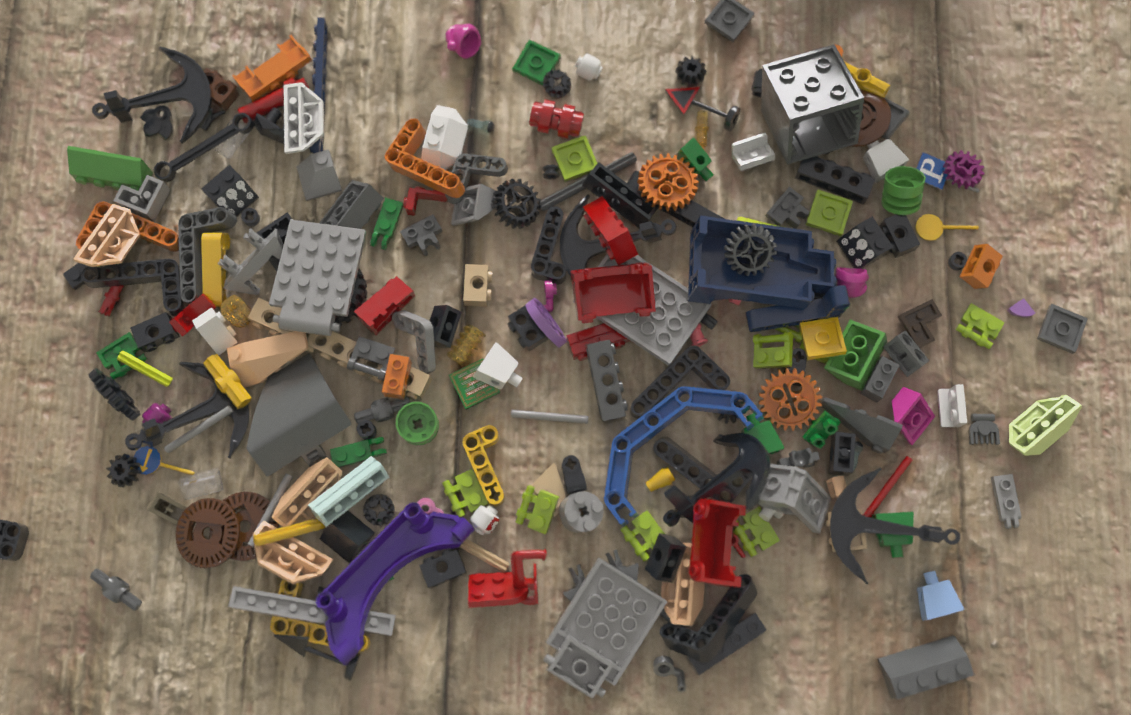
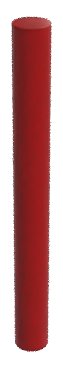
M909 456L903 459L863 516L871 518L913 461Z

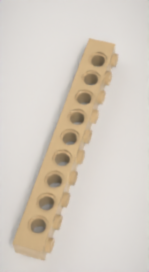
M260 298L257 299L248 316L252 326L260 330L265 328L273 336L294 332L280 329L279 323H267L269 317L280 315L282 308L270 306L269 302ZM333 331L331 336L309 333L307 337L308 349L306 351L310 353L316 351L320 353L319 356L328 361L333 359L337 361V365L347 369L348 361L357 342ZM321 339H326L325 345L318 346V342ZM344 347L342 353L335 354L336 348ZM361 358L359 361H357L358 363L369 366L372 363ZM378 364L376 369L381 370L382 365ZM411 367L409 378H412L413 382L407 385L406 396L414 400L417 398L422 400L432 378L429 374ZM354 370L355 373L363 377L365 374L371 376V380L378 384L384 382L376 376Z

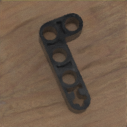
M556 206L549 208L546 213L531 263V273L537 280H552L553 284L559 285L566 279V268L563 264L552 261L563 225V211ZM554 216H558L555 219V225L552 224V218H554ZM547 232H553L555 235L553 237H547L545 234ZM542 249H548L550 251L546 255L540 253ZM537 266H542L545 268L542 272H537L535 270ZM555 271H561L563 273L560 277H556L553 275Z
M0 519L1 559L17 561L22 557L29 535V529L26 525ZM18 527V534L14 536V530ZM12 547L13 552L8 556V550Z

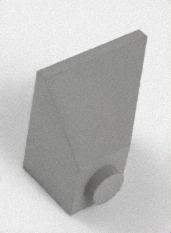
M329 149L309 155L297 166L306 201L342 191Z
M483 184L466 187L462 201L454 204L451 225L455 226L477 221L493 210L492 206L495 205V203L491 202L495 197L493 195L495 190Z

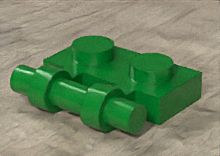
M130 332L96 352L107 370L114 366L115 371L110 373L114 380L126 376L127 372L133 369L126 364L123 366L120 364L121 361L117 357L121 351H125L143 362L148 360L144 353L138 357L135 353L140 349L136 344L133 334Z

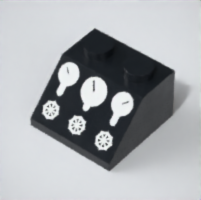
M230 165L201 188L217 208L223 207L235 214L236 217L259 198Z
M873 216L856 225L836 241L853 268L863 269L884 257L893 248Z

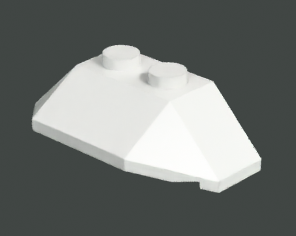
M301 82L284 85L285 154L303 152L324 136V102Z
M437 105L431 114L422 147L421 159L444 170L454 166L456 158L462 154L468 131V125L456 109Z

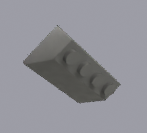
M351 180L319 223L361 229L369 222L373 212L381 206L384 197L370 184Z
M954 635L878 658L891 699L898 700L975 676L968 655Z

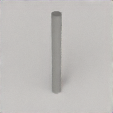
M230 406L225 407L165 446V451L170 453L231 414L233 412Z
M511 410V417L588 424V416Z
M285 474L256 530L263 521L269 522L280 498L293 478L291 475ZM252 535L248 545L255 548Z

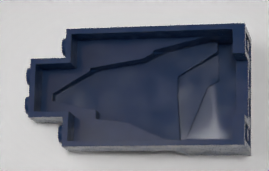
M700 215L690 232L688 301L711 304L714 300L735 299L806 309L814 300V292L826 294L830 288L836 286L837 279L834 276L836 259H834V251L813 249L814 239L812 238V231ZM745 224L749 228H751L752 224H755L757 228L763 226L764 231L768 230L770 232L769 236L772 235L774 237L773 242L777 245L773 249L777 252L776 255H771L774 258V262H768L770 268L764 266L762 268L764 272L761 273L757 270L756 276L752 272H750L749 276H746L744 272L738 274L737 269L732 270L731 265H728L726 262L728 258L724 256V253L728 252L724 249V246L730 245L726 241L727 238L733 239L731 232L737 234V227L744 230ZM751 236L754 243H764L763 239ZM744 240L739 243L738 247L743 245ZM751 245L749 250H747L749 254L754 250ZM763 253L758 255L757 260L762 256ZM737 257L738 261L746 264L749 263L747 257Z

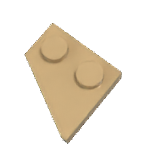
M553 463L531 486L535 487L534 495L538 496L540 490H545L560 497L553 515L555 518L559 514L560 504L566 498L557 467Z

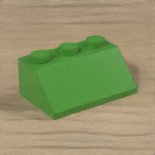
M849 320L842 333L847 350L846 354L830 357L824 369L844 384L862 391L884 350L883 346L887 344V337L885 332Z

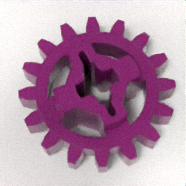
M960 150L958 154L953 152L945 160L946 162L943 165L945 170L943 173L948 174L946 180L951 179V185L956 183L958 188L963 185L965 189H968L969 186L974 188L976 184H979L985 174L982 171L985 167L980 165L981 160L975 159L977 155L970 156L969 151L964 154Z

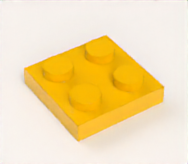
M838 317L801 322L799 324L807 360L846 354L847 350Z

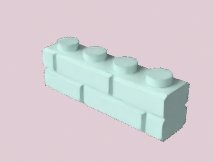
M371 456L308 506L315 517L327 527L363 499L365 495H368L386 481L389 475L382 464Z

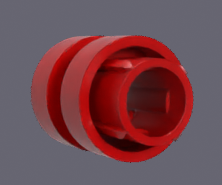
M547 99L543 103L537 101L533 103L529 125L537 127L538 132L549 134L550 129L558 131L557 137L566 139L569 138V135L575 137L580 135L584 113L575 111L576 106L564 104L563 109L555 107V101Z

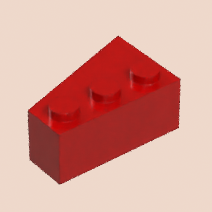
M396 276L358 307L354 313L358 320L377 336L392 321L393 313L401 311L415 297L414 291Z

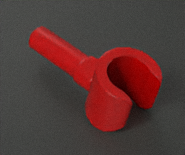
M732 532L731 546L736 549L741 558L746 557L738 544V537Z

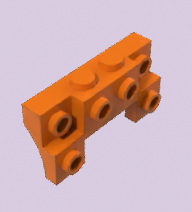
M292 35L283 44H277L280 50L278 54L254 69L253 72L248 66H245L244 71L236 76L232 75L252 102L266 92L270 94L280 89L284 85V81L292 77L296 78L299 75L298 70L312 61L308 52Z

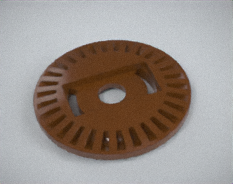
M860 90L864 96L862 110L864 118L860 124L858 144L849 147H862L872 144L886 133L891 122V110L883 97Z
M238 492L228 496L223 501L229 504L234 511L246 507V510L239 511L236 514L239 523L247 520L250 522L251 527L247 532L240 531L238 546L230 559L250 561L256 559L255 548L249 545L244 546V543L250 541L270 501L258 493ZM271 517L268 523L276 528H280V524ZM210 528V536L212 537L213 530Z
M215 498L200 499L192 503L182 513L176 527V544L180 554L188 563L199 568H214L225 563L235 552L240 539V523L237 514L229 504ZM207 527L213 530V535L210 539H206L203 535Z

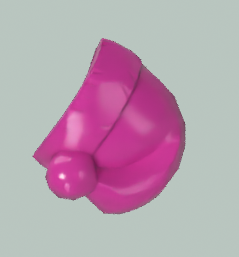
M472 24L453 25L445 34L448 50H455L462 58L472 57L480 48L481 37L476 27Z
M836 267V285H845L849 298L860 297L866 292V281L869 279L866 269Z

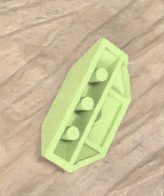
M1067 395L1036 401L1009 424V445L1025 456L1041 455L1069 431L1082 405Z

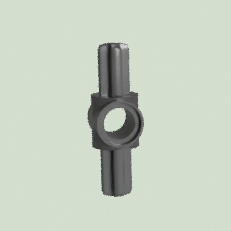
M407 396L404 400L390 401L388 398L378 399L372 402L371 408L356 412L354 414L357 423L375 419L377 422L390 420L394 417V412L399 411L404 405L410 403V399Z
M98 568L91 573L90 578L102 587V594L115 603L123 602L133 611H136L141 606L142 601L130 592V585L117 576L110 578Z

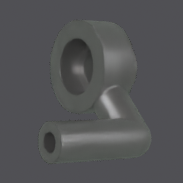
M657 657L653 662L655 674L663 677L671 674L676 676L678 691H686L684 671L674 667V662L670 657Z

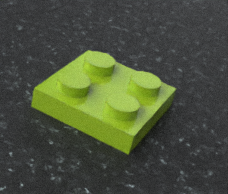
M586 135L551 147L564 182L589 174L597 165Z
M817 189L806 225L841 237L853 201Z

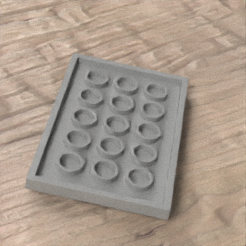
M606 255L598 267L617 265L614 259L610 260L608 255ZM637 255L622 264L648 262ZM652 265L656 312H651L650 316L640 317L639 313L631 312L597 316V318L670 366L712 304L689 302L688 288Z

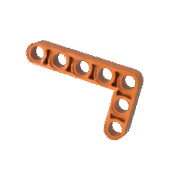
M409 119L386 151L385 160L395 172L450 197H461L465 192V187L457 175L413 156L425 139L426 131L418 119Z
M102 201L95 205L76 240V246L81 249L104 217L103 213L109 210L112 204ZM132 213L136 225L142 224L138 229L140 233L139 238L172 252L179 251V235L175 231ZM159 231L156 236L152 237L154 232ZM172 238H175V241L169 244V241Z

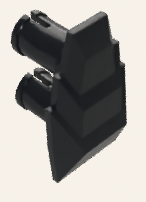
M272 108L266 118L256 114L254 126L259 133L284 144V126L280 129L276 125L282 113L278 109Z

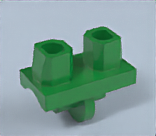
M824 411L818 419L815 418V420L811 421L812 426L802 437L807 442L821 449L829 435L835 434L838 430L837 426L841 422Z

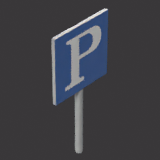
M923 152L916 169L924 173L926 177L925 184L940 190L943 189L946 177L948 176V174L943 173L945 161ZM969 186L968 188L974 192H979V189Z

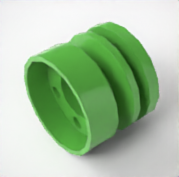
M898 166L889 169L885 174L881 201L883 208L888 212L899 215H909L917 212L921 208L926 178L924 173L908 166Z
M410 402L399 410L396 417V428L399 435L408 443L416 446L425 445L436 437L439 430V420L434 410L428 404ZM421 420V424L423 425V427H418L417 429H415L416 426L414 425V423L420 422Z

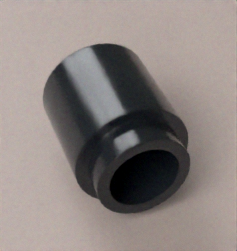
M762 69L755 71L751 88L752 94L760 98L762 93Z

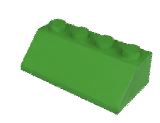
M73 146L67 147L69 174L80 184L93 183L98 187L110 186L115 190H119L121 185L139 191L146 176H153V171L141 158Z

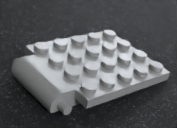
M290 219L269 301L270 306L282 308L280 315L273 316V322L279 323L280 329L331 336L332 331H340L341 324L334 323L336 315L348 317L366 238V230Z
M598 558L545 642L557 650L553 657L546 654L543 659L548 664L547 671L591 699L595 694L603 697L606 692L605 689L600 687L603 681L606 680L614 686L617 684L668 601L601 558Z

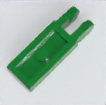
M385 197L373 230L374 233L370 240V246L375 247L379 235L384 236L381 249H387L401 215L403 202Z
M384 437L367 439L330 449L332 462L337 467L342 468L364 462L371 456L374 458L387 454L386 449L382 448L371 452L370 446L383 443Z

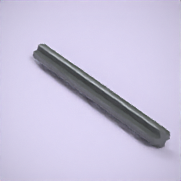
M631 152L605 167L615 174L635 163L637 158ZM587 176L541 200L538 203L542 206L541 210L545 211L585 190L586 188L582 184Z

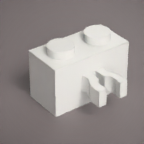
M210 308L192 320L196 329L216 354L220 355L227 348L238 343L234 337L236 332L231 325L226 326L224 324L226 319L220 311L216 313L213 308Z

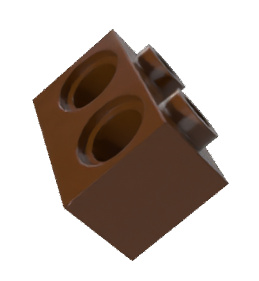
M206 68L204 73L209 83L213 82L210 85L212 102L227 111L239 97L236 89L237 86L230 80H224L223 76L216 70L212 72Z

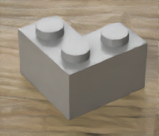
M147 175L139 191L121 185L113 201L118 206L130 209L131 213L154 222L171 189L164 181Z

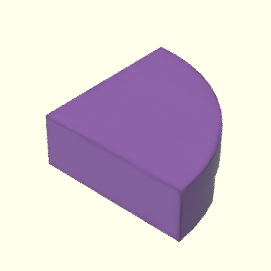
M1024 298L1007 309L1011 315L1027 318L1035 314Z

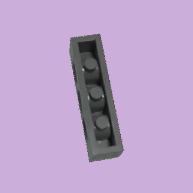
M610 340L585 344L600 419L606 421L626 416L625 411H628L626 400H622L621 392H624L622 381H618L617 374L620 373L618 362H614L613 355L616 354L614 343H610ZM602 355L608 358V363L605 366H600L598 362L599 357ZM606 374L612 377V382L609 385H604L602 382L603 376ZM610 393L616 396L613 404H608L606 401Z

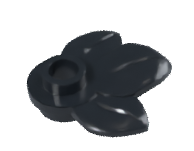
M159 105L155 109H147L142 113L140 119L146 122L143 128L146 137L159 133L164 139L167 140L169 138L173 125L170 121L172 113L167 106Z

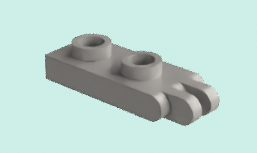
M1013 474L991 477L1000 521H1004L1006 529L1011 528V521L1013 527L1018 528V519H1021V512Z

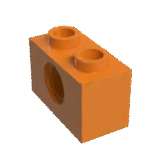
M989 244L974 245L960 278L974 289L988 288L1003 255Z
M390 354L382 389L385 397L404 400L412 365L409 357Z

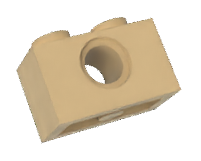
M465 264L463 297L465 306L487 307L488 301H491V289H488V285L492 283V271H489L488 265ZM480 282L483 286L480 289H476L473 287L474 284Z

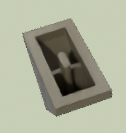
M157 492L147 510L177 525L180 516L187 507L169 496Z

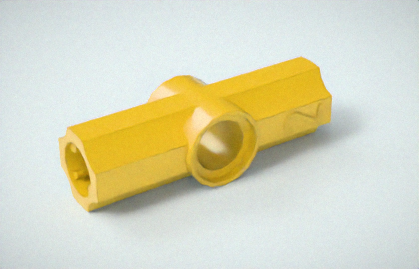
M845 62L860 90H865L885 98L891 85L872 76L868 69H858Z
M218 354L209 356L203 362L205 368L214 378L219 390L223 394L226 393L237 409L248 405L252 400L251 396L241 385L237 374L227 367Z

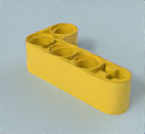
M203 233L201 239L203 293L216 307H225L227 300L226 289H224L226 270L218 265L220 259L223 260L224 255H226L225 250L230 248V236L228 233Z
M488 425L467 434L463 438L462 443L487 501L490 505L497 507L503 504L505 497L484 449L495 445L499 440V434L494 426ZM489 431L495 433V437L492 440L485 439V434ZM471 439L477 441V445L474 448L467 447V442ZM483 457L485 462L483 465L477 466L474 463L475 459ZM486 474L493 476L492 482L488 484L482 481L483 476ZM494 487L496 494H501L498 496V501L490 500L493 497L490 488Z

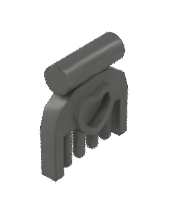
M971 414V421L976 422L971 424L968 430L969 445L974 444V438L975 444H978V435L980 436V444L984 443L983 437H985V443L989 444V433L991 444H994L995 434V445H999V429L997 424L993 423L995 415Z

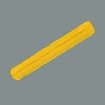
M313 519L255 534L253 541L256 546H261L325 529V526L318 519Z

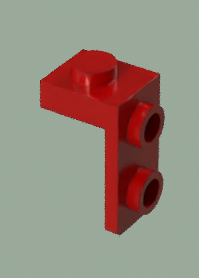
M423 187L409 188L408 197L404 198L403 208L406 209L408 215L415 216L418 199L447 202L444 193L435 189L432 191L425 190Z
M203 293L180 311L169 323L183 337L195 326L192 320L210 308L215 310L216 305Z

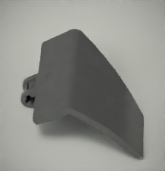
M310 353L268 377L258 400L250 428L247 450L266 476H270L300 456L303 457L309 467L317 460L326 458L327 455L320 444L352 424L333 395Z

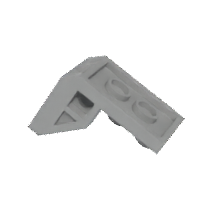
M770 464L769 477L759 497L760 502L758 504L782 514L796 515L813 533H820L831 497L807 471L794 466Z

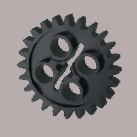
M97 368L88 374V377L95 385V389L104 399H108V403L117 412H121L132 421L141 415L138 408L134 405V400L125 390H121L122 386L112 377H108Z

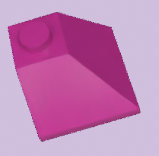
M903 387L892 400L894 420L903 425L901 432L908 443L913 445L935 418V415L921 393Z

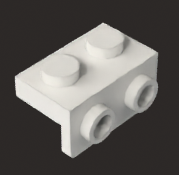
M766 133L732 143V158L740 171L775 160V153L767 143Z

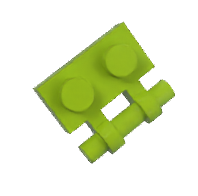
M971 303L960 320L967 325L963 326L959 323L955 330L962 333L961 336L974 340L978 346L990 349L993 343L987 340V338L989 337L994 340L1005 322ZM972 328L976 329L977 331L981 332L982 334L979 335V334L973 332V331H972Z
M473 469L455 476L457 485L452 486L449 480L442 483L445 489V496L449 497L452 504V511L460 518L465 516L463 508L467 506L470 512L473 513L479 506L489 505ZM460 490L465 499L462 502H459L455 494Z
M528 485L526 492H523L521 497L523 499L521 507L516 512V523L523 525L524 519L527 518L530 520L528 528L547 534L560 497L545 490H540L538 496L534 495L535 487ZM530 502L535 503L533 512L528 511Z
M760 506L747 513L746 516H742L745 522L744 525L741 526L739 523V526L733 527V532L736 536H739L744 545L742 546L745 552L748 551L751 557L758 554L754 546L759 545L763 551L780 541L769 521H764L759 517L761 512ZM747 529L750 530L754 540H749L745 533Z
M648 510L631 521L635 527L634 530L630 531L627 525L620 529L624 534L623 538L626 542L629 541L635 549L634 553L637 557L640 556L643 562L649 559L650 556L646 550L649 548L653 549L659 533L665 534ZM638 534H640L646 542L642 546L635 537Z

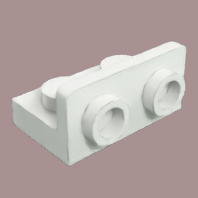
M954 385L950 389L937 390L940 426L943 428L965 425L967 423L964 385Z

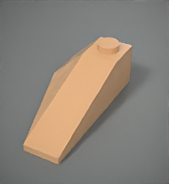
M297 331L244 342L227 348L229 365L239 377L243 387L248 388L263 383L273 372H278L285 363L294 360L308 349L306 333Z

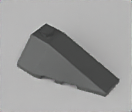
M826 397L821 400L822 407L839 419L841 424L853 434H856V437L871 447V450L876 453L882 454V452L889 451L903 425L879 415L877 418L870 417L862 409L850 410V406Z

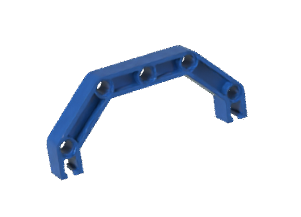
M687 386L679 387L613 439L604 502L623 527L629 523L628 520L622 519L618 513L624 506H627L631 511L629 513L630 517L636 518L639 516L627 500L633 453L688 410L736 415L749 431L754 425L747 421L743 414L751 410L759 422L764 417L745 393ZM684 394L690 396L686 402L680 401V397ZM738 400L745 401V405L741 408L736 407L735 403ZM652 418L659 419L658 424L655 426L649 425ZM621 442L628 443L627 448L624 450H619V444ZM619 496V503L612 505V497Z

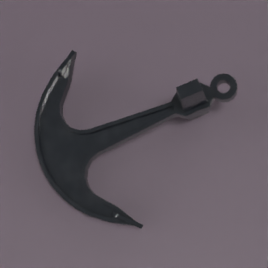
M159 47L158 49L171 61L184 69V79L179 84L132 99L121 97L116 90L106 92L104 97L107 104H95L92 107V112L97 119H105L111 114L123 123L133 120L130 112L131 109L186 101L193 106V114L186 124L180 143L183 144L197 132L209 114L212 102L211 87L204 71L192 58L178 51Z
M589 194L568 215L560 235V254L570 276V271L586 269L587 263L592 257L602 254L607 250V248H602L598 239L584 240L580 238L577 231L578 225L585 213L583 206L587 205L590 198ZM670 219L664 220L661 226L656 222L649 221L639 224V231L632 232L630 235L633 242L643 240L653 243L662 240L661 236L663 233L668 236L673 235L677 230V226ZM667 225H672L670 230H666Z
M179 362L180 366L192 373L209 379L215 386L213 396L163 424L157 423L155 419L142 423L139 435L132 433L125 438L126 447L129 450L135 451L142 446V443H145L152 448L162 443V438L166 432L215 415L225 407L230 406L233 412L228 416L234 421L228 458L231 459L234 452L240 446L248 428V405L237 409L226 393L223 394L219 390L214 378L203 364ZM135 439L137 440V443L130 444V441Z
M719 434L714 438L713 442L727 447H739L737 458L694 495L687 496L675 485L664 492L665 497L673 504L675 509L665 513L663 516L664 523L669 527H673L679 522L680 518H687L693 523V508L698 500L709 498L745 473H752L753 475L750 487L746 490V509L751 510L760 502L759 497L770 473V457L765 446L756 437L749 434Z
M881 467L862 475L846 486L838 496L830 517V536L838 557L866 585L869 583L864 576L861 566L851 553L850 548L851 541L858 534L918 536L922 541L940 543L944 540L950 545H955L960 541L959 532L952 528H948L945 531L941 527L922 525L916 528L861 515L856 507V498L872 482L878 472L882 470ZM949 533L955 535L953 540L948 539Z

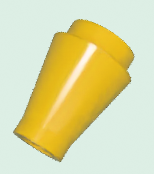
M666 467L665 469L661 468L645 483L650 492L672 485L675 478L670 469Z

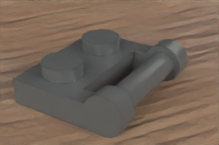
M359 336L352 356L348 361L347 369L352 371L355 369L376 376L379 380L384 381L390 354L395 355L396 348ZM361 358L382 365V368L379 370L357 361Z

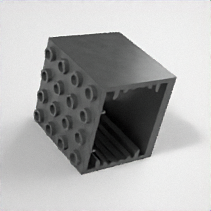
M835 44L762 66L761 113L787 164L858 144L864 96Z

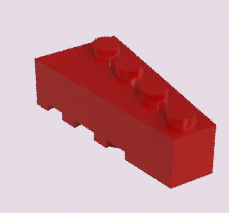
M603 196L583 206L586 213L583 217L588 225L592 224L590 228L595 237L599 235L600 238L598 240L603 249L607 248L606 253L610 260L614 259L619 266L638 255L627 227H624L623 222L618 219L616 213L612 211Z

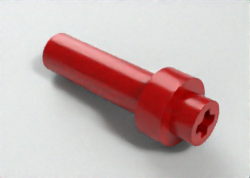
M292 77L283 82L284 85L302 82L310 89L304 77L297 81ZM284 87L238 108V113H245L252 120H255L256 114L263 116L269 113L272 108L278 109L284 106ZM248 118L242 119L245 124L248 123Z

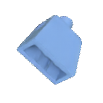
M935 570L923 573L927 585L917 588L922 620H930L964 610L949 580L939 582Z

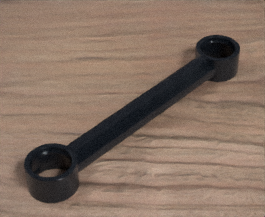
M245 113L236 114L231 125L169 163L166 161L158 162L154 167V175L164 182L172 181L177 170L239 132L242 134L250 133L254 128V121ZM243 118H248V125L243 129H239V121ZM169 166L170 171L168 175L161 177V169Z

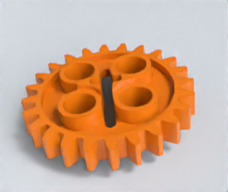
M667 153L666 158L662 154L659 155V159L653 156L652 160H647L646 164L642 165L641 171H639L637 183L640 184L638 190L642 191L641 197L647 196L646 203L652 201V207L658 204L659 210L665 206L667 211H669L670 207L676 211L678 205L683 209L685 204L689 205L691 199H694L695 193L698 190L699 181L696 180L698 174H693L695 168H688L690 163L684 164L683 157L677 160L676 154L673 158H670L669 153Z
M786 368L785 373L782 374L779 369L778 376L771 373L772 380L765 379L768 384L767 386L761 385L764 392H760L758 395L763 399L759 400L758 403L764 406L760 408V411H766L764 418L771 417L769 421L772 424L776 422L777 429L781 425H783L784 431L787 430L788 426L794 431L796 425L802 429V423L809 426V418L815 420L813 413H820L816 406H822V403L817 401L822 398V395L816 393L821 389L820 387H814L817 383L816 380L810 382L812 377L810 374L804 377L805 372L803 370L797 374L796 368L793 369L792 373ZM784 383L787 385L789 393L793 398L792 401L797 415L793 414L789 402L786 401L788 398L783 388ZM793 383H800L801 388L798 391H792L791 385ZM779 389L783 391V394L780 398H774L772 396L773 391ZM800 401L808 402L805 409L797 407ZM781 408H788V415L781 416L779 414Z

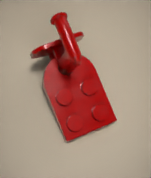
M520 550L511 554L512 572L469 574L468 608L508 606L518 603L539 605L537 565L533 564L534 578H526L524 576L523 560L542 559V561H545L547 550ZM529 588L530 591L534 590L535 596H528Z

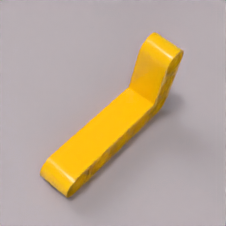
M283 579L278 594L300 598L303 588L302 582L296 583L295 589L289 591V582ZM272 616L270 628L274 634L299 636L297 628L302 624L305 626V633L302 636L309 637L308 642L329 646L325 625ZM281 620H283L286 624V627L282 632H280L277 628V625ZM322 628L325 631V637L319 640L316 633ZM366 634L363 636L365 644L359 652H364L370 647L371 641Z

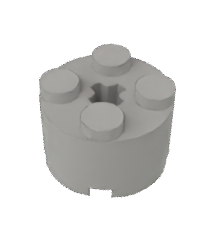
M585 491L567 496L559 507V516L562 524L569 531L576 533L595 529L603 517L602 502L594 494ZM581 508H582V512H583V515H582V516H580V515H581V512L578 511V510L581 509Z

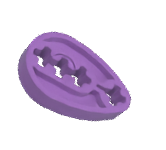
M533 298L526 303L527 311L534 322L557 347L560 348L567 343V339L560 327L539 300Z

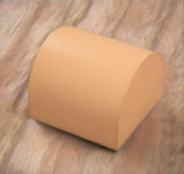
M844 475L826 480L831 499L838 498L847 486Z

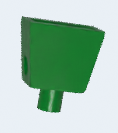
M693 137L676 154L677 160L683 157L684 164L690 163L688 168H695L693 174L700 175L707 182L714 176L707 167L712 162V159Z
M754 413L746 416L747 421H750L754 427L749 431L745 427L741 433L756 437L765 446L769 455L781 452L784 449V445L770 421L760 423L755 418L756 415Z
M914 512L881 513L871 516L874 519L911 527L914 524ZM876 533L879 546L890 547L891 558L904 557L902 546L913 543V536Z

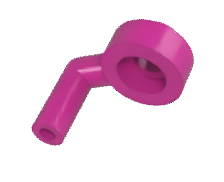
M544 280L546 299L544 307L548 312H552L554 310L553 295H557L556 283H552V280Z

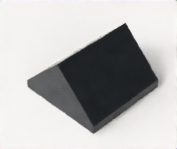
M347 510L325 527L319 539L350 564L373 537L375 532Z

